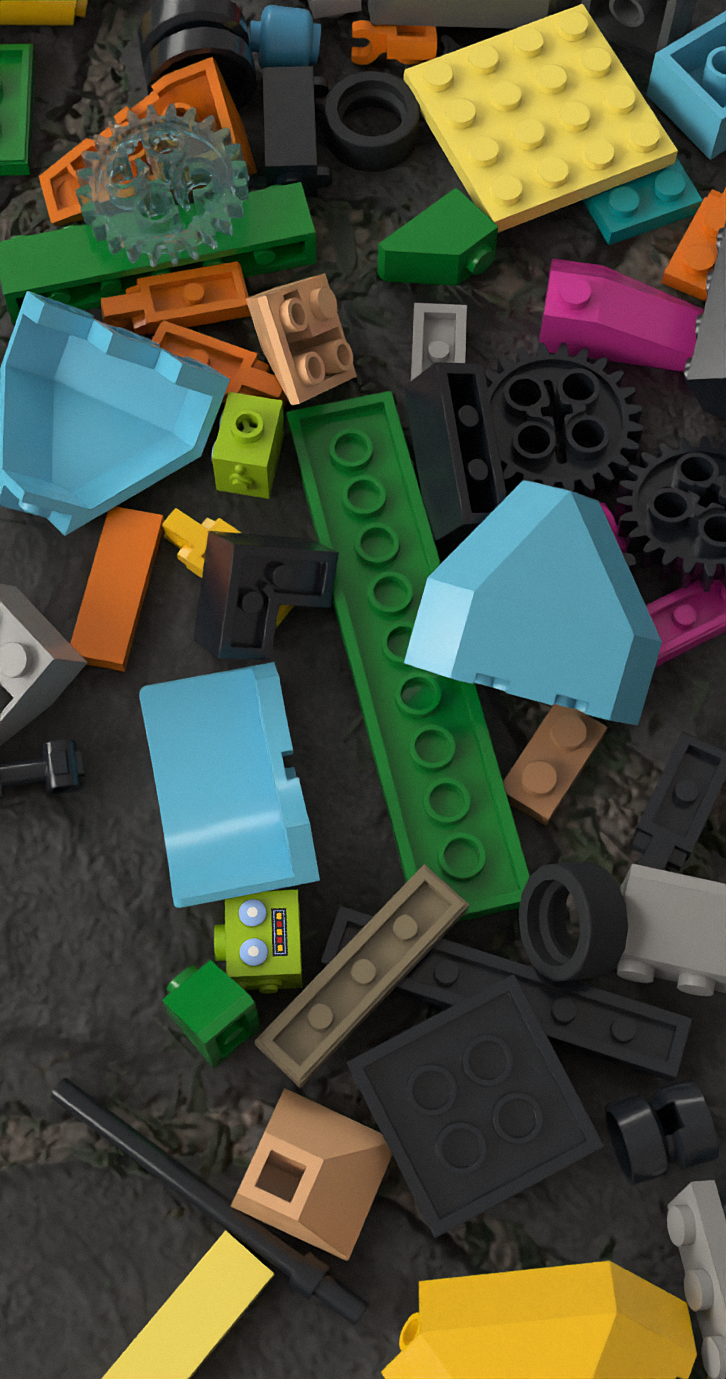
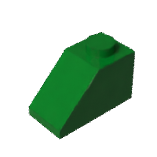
M455 188L378 244L377 275L386 282L457 286L472 274L475 276L480 275L492 264L496 256L498 226L459 189Z
M211 960L200 969L192 965L179 973L167 986V991L170 994L162 999L168 1015L213 1069L261 1029L255 1001Z

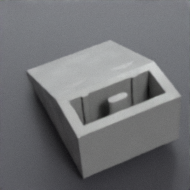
M0 584V746L50 707L88 663L16 586Z

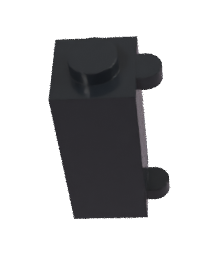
M313 66L263 68L266 186L288 185L301 182L306 198L318 197L317 188L328 187L333 181L330 168L317 166L314 98L325 97L329 92L326 78L320 76L313 77Z

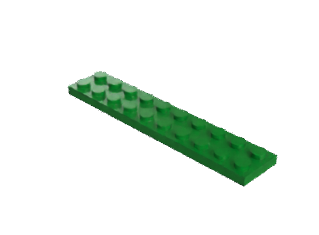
M392 391L286 412L287 426L317 542L339 552L332 600L405 883L425 864L469 904L468 911L457 922L520 908L521 894L530 876L475 683L470 684L404 663L427 578L441 563Z

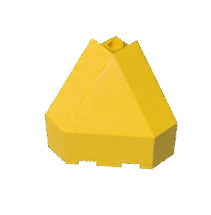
M611 1261L419 1281V1313L412 1314L404 1324L399 1339V1347L402 1351L381 1373L385 1379H676V1377L678 1379H688L697 1352L687 1302Z

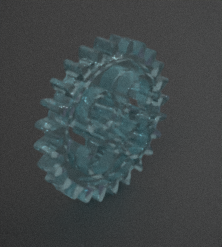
M170 103L165 116H158L156 109L151 104L148 105L146 118L139 119L132 110L127 111L129 124L124 127L112 120L109 121L108 124L112 134L110 138L97 134L93 136L97 152L83 151L81 154L86 168L76 170V176L80 188L76 189V195L82 207L80 209L86 225H91L95 239L98 242L107 240L112 254L118 253L125 247L129 262L134 263L144 252L148 255L151 267L157 265L161 254H168L172 265L177 266L179 253L186 250L194 260L199 259L197 245L205 243L208 247L214 250L217 249L218 244L215 233L218 231L223 234L232 235L231 218H243L242 201L249 199L247 186L249 177L246 162L243 161L240 144L232 143L230 129L227 127L217 131L214 116L210 115L199 123L196 108L191 107L183 117H178L175 104ZM140 140L142 141L147 161L151 165L153 175L157 179L152 180L148 165L144 161L142 162L139 157L134 160L138 172L134 178L128 154L134 152L135 146H138V141ZM172 150H173V152H171V153L162 154V153H164V152H166V151H172ZM132 180L131 182H129V183H127V184H120V183H122V182H124V181ZM198 185H207L201 189H193L192 193L198 216H193L191 224H188V230L184 231L179 208L175 206L173 195L169 190L173 189L177 203L181 208L183 207L188 211L191 209L188 198L190 190ZM156 215H165L160 219L150 220Z

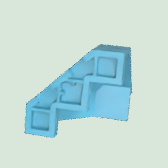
M27 291L0 367V506L47 518L66 536L201 457L230 379L211 366L196 359L175 355L160 348L159 343L127 329L116 328L93 319L94 315L81 309Z
M523 480L427 578L404 663L470 684L475 682L493 687L515 696L549 705L557 704L577 709L587 715L638 725L662 641L599 501L570 490Z

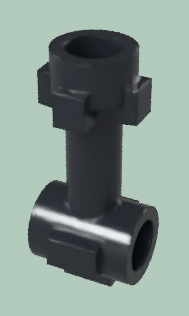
M56 740L47 742L41 746L43 758L0 764V799H4V787L46 781L47 793L62 794L80 790L82 788L81 777L86 775L82 751H77L76 741Z

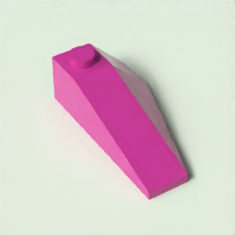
M552 258L539 343L543 342L548 352L557 353L561 343H566L568 355L577 356L579 351L585 347L588 349L587 358L601 359L606 357L607 361L684 372L687 359L693 356L697 340L695 332L696 319L698 314L704 312V309L603 265Z

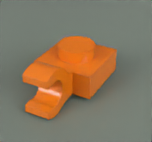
M366 20L352 23V37L366 38L370 41L366 47H351V59L355 64H370L380 54L385 52L387 59H395L400 63L409 65L419 64L424 60L436 58V26L375 25Z

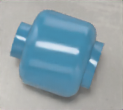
M268 5L262 11L260 21L251 20L250 50L257 53V62L262 70L266 67L316 65L320 47L321 24L313 23L312 14L306 9Z

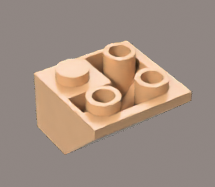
M325 273L278 286L246 298L262 351L291 405L300 404L357 377L353 365L352 349L345 339L337 313V300L329 287Z
M284 1088L231 1207L348 1261L390 1162L392 1152L382 1133Z

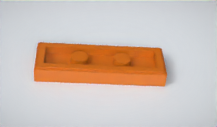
M116 506L108 510L70 643L88 662L86 665L125 672L164 529L162 527L164 522L163 515Z

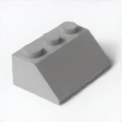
M632 864L620 887L626 903L628 934L625 950L615 967L617 975L623 979L640 983L652 982L654 977L678 982L677 988L680 991L697 996H712L714 991L726 993V884Z

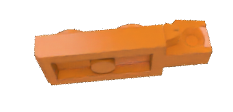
M726 188L723 193L712 189L708 197L704 198L666 267L661 281L662 284L704 302L707 299V274L710 270H714L718 254L717 234L720 228H724L726 222Z
M237 261L138 278L137 285L125 289L126 294L101 298L104 323L116 328L121 327L129 331L134 330L136 334L155 333L163 320L187 328L251 316L246 298L249 297L241 265Z
M165 320L160 323L152 338V341L160 344V348L184 358L188 356L211 366L230 379L222 403L226 404L228 392L282 400L284 410L288 398L276 376L269 373L270 366L259 360L258 353Z

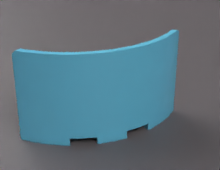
M271 662L142 687L139 697L158 795L174 906L182 908L320 881L311 826L300 781L296 777L295 767L284 768L282 756L293 754V747L279 674L275 663Z

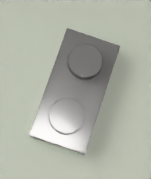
M414 303L411 381L435 362L465 363L467 305Z

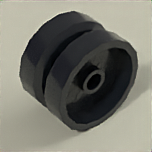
M162 0L156 3L143 16L137 34L148 95L154 91L151 86L164 75L213 57L237 111L250 102L257 88L256 69L253 54L249 47V35L245 16L236 3L231 0Z

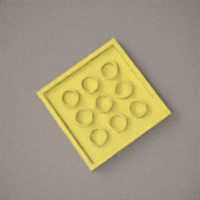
M583 4L404 70V82L415 95L420 106V112L472 201L498 226V233L675 164L678 153L677 148Z

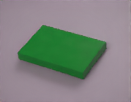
M0 44V176L30 175L36 60L33 44Z

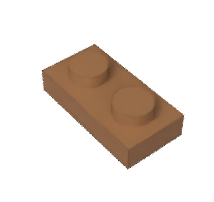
M554 704L503 781L509 804L547 826L605 736L608 727L577 709Z

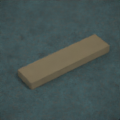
M424 864L254 1041L255 1045L301 1088L468 911L469 904Z

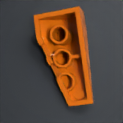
M213 57L164 75L151 86L154 91L131 109L125 106L113 116L116 120L94 139H84L39 175L52 225L60 226L209 191L257 173L244 124Z

